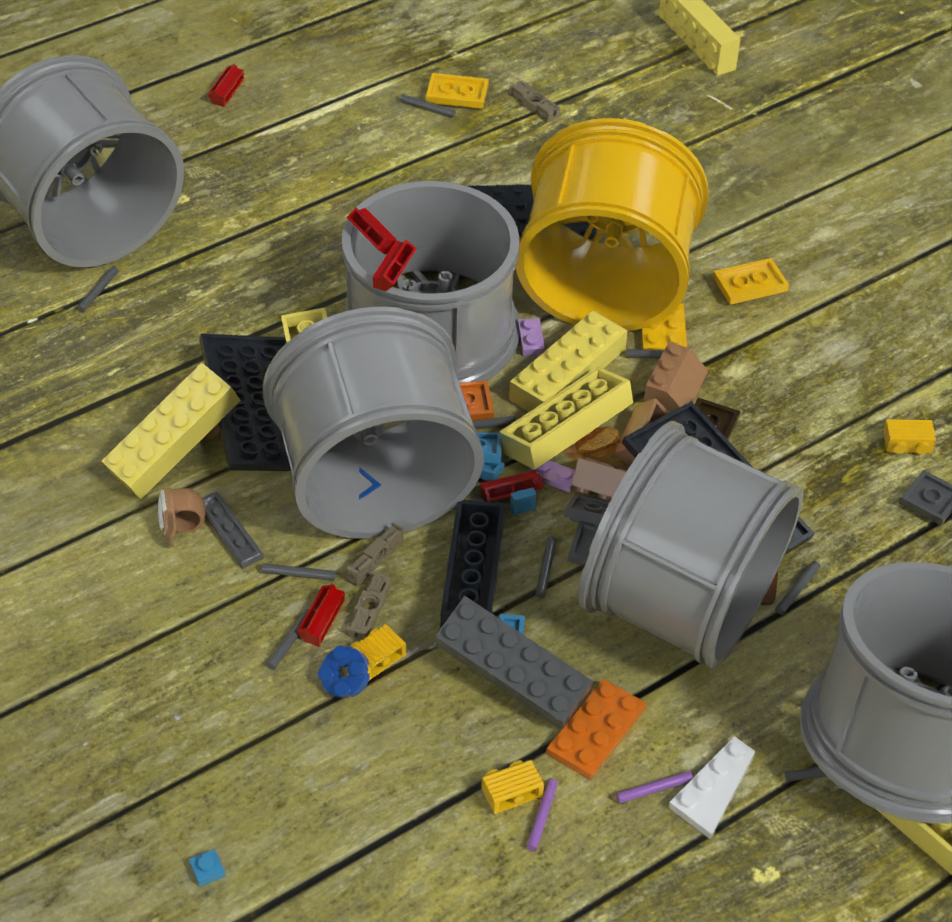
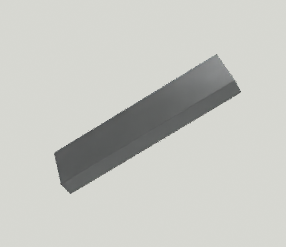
M218 491L203 497L206 507L205 518L240 567L243 569L262 560L263 553Z

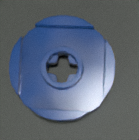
M339 645L325 657L322 666L318 670V678L322 681L323 687L329 694L339 698L354 697L360 694L368 684L370 674L368 673L367 665H369V661L360 650ZM348 666L347 672L349 675L341 677L342 669Z

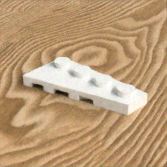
M734 736L669 802V809L711 840L717 825L725 814L729 802L735 795L739 783L742 781L754 758L755 751Z

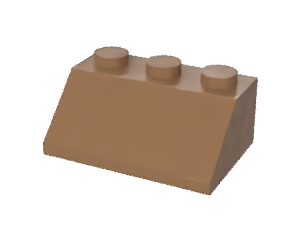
M668 342L646 384L644 402L656 398L668 412H672L691 401L694 402L708 374L707 368L690 348Z
M656 398L634 407L615 454L628 467L631 466L635 458L621 443L623 438L669 413Z
M582 457L578 459L571 485L576 486V491L590 494L593 491L600 493L599 498L611 501L628 469L589 457Z

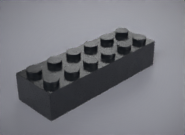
M473 500L457 502L440 613V629L464 596L493 614L506 504Z

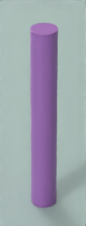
M687 771L616 793V799L620 804L690 782L693 779L691 771Z
M548 779L526 846L529 851H537L558 785L555 779Z

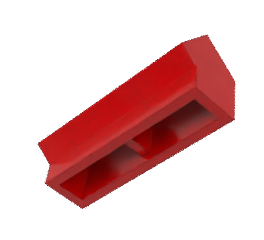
M236 64L225 68L206 94L213 104L222 107L226 106L244 81V70L239 69Z
M355 207L346 217L384 255L389 252L395 241H397L366 208L359 210Z
M407 239L403 242L395 241L372 277L373 288L387 291L396 283L417 249Z
M536 470L480 483V495L482 498H485V502H493L509 498L511 493L532 487L535 491L541 490L543 485L540 474H537Z
M334 584L321 587L296 631L306 643L320 647L345 601V591L337 589Z

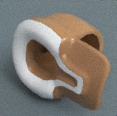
M163 488L159 493V527L165 534V537L168 538L171 547H174L173 535L176 532H191L200 528L204 523L205 503L203 498L193 489Z

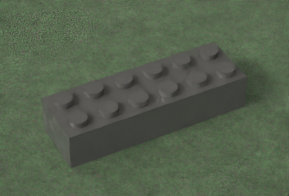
M464 596L435 636L436 645L561 730L573 717L592 689L593 681L466 596Z

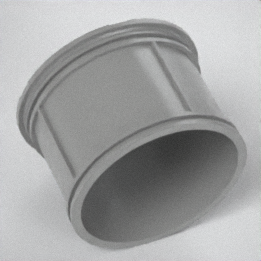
M65 55L37 62L14 75L0 87V200L13 206L27 223L35 241L48 256L59 263L74 267L104 265L132 253L159 231L173 212L182 191L184 181L182 155L174 141L160 127L149 122L136 108L125 82L112 67L89 56ZM103 148H114L108 159L99 167L95 158L98 155L96 149L101 153ZM90 162L95 173L86 178L80 171ZM63 177H68L76 187L60 194ZM54 180L53 189H52V197H51L52 181Z
M441 181L404 183L384 189L364 200L356 208L359 210L366 208L397 241L403 242L407 239L417 249L397 279L398 289L391 287L389 290L384 291L373 288L372 277L386 255L381 253L347 219L342 233V254L346 267L347 304L343 312L366 307H397L421 313L437 322L450 336L457 356L456 375L459 383L488 381L511 361L520 339L519 315L512 300L513 273L519 256V233L510 213L500 203L481 191L464 185ZM421 272H441V274H438L439 282L428 281ZM409 273L414 280H411V286H409V279L403 281L402 275ZM452 274H456L452 282ZM461 276L479 282L471 287L456 290Z
M366 307L345 311L322 319L305 328L287 342L269 364L263 381L265 407L283 436L292 471V486L298 508L302 515L315 527L342 537L377 538L381 537L394 522L404 528V532H408L435 521L455 508L457 502L464 500L480 478L484 463V453L456 375L457 356L455 348L445 329L431 318L421 313L397 307ZM405 420L397 426L382 431L383 424ZM353 434L355 436V438H347ZM359 467L381 484V486L359 499V494L373 484L359 472Z
M670 421L654 433L642 452L636 456L602 517L590 546L589 556L580 579L578 591L580 608L588 613L598 610L608 616L617 615L695 655L697 662L706 664L711 669L717 668L728 657L744 634L773 581L798 521L803 502V489L793 486L787 481L778 480L699 442L697 438L688 436L685 433L684 426L678 422Z
M901 562L880 566L861 575L854 581L845 595L839 614V633L827 668L808 689L800 710L801 734L809 754L824 774L841 789L855 796L861 802L884 813L903 819L925 823H952V567L925 562ZM895 670L900 671V675L896 674ZM918 675L945 685V687L938 691L922 684Z

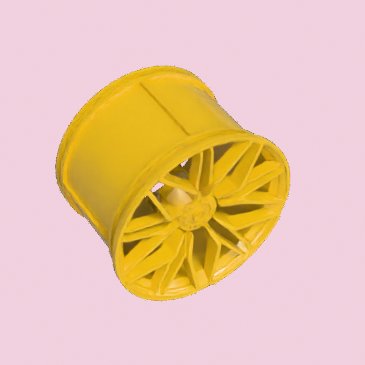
M618 118L592 119L570 125L557 132L540 148L532 166L531 187L534 202L529 222L519 240V256L516 265L521 285L530 298L542 309L572 325L579 323L591 311L597 312L628 331L646 328L664 320L678 308L686 294L690 273L688 256L692 233L701 222L708 204V182L701 164L694 154L675 137L637 121ZM586 221L590 224L584 237L563 225ZM594 228L598 229L599 231L593 240L588 239ZM639 229L641 246L634 247L627 234ZM646 231L656 237L660 243L647 245ZM607 233L605 244L599 243L598 241L603 234Z

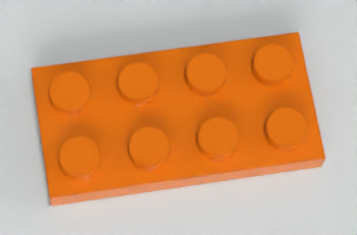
M603 679L547 747L546 754L591 780L646 710L647 703Z

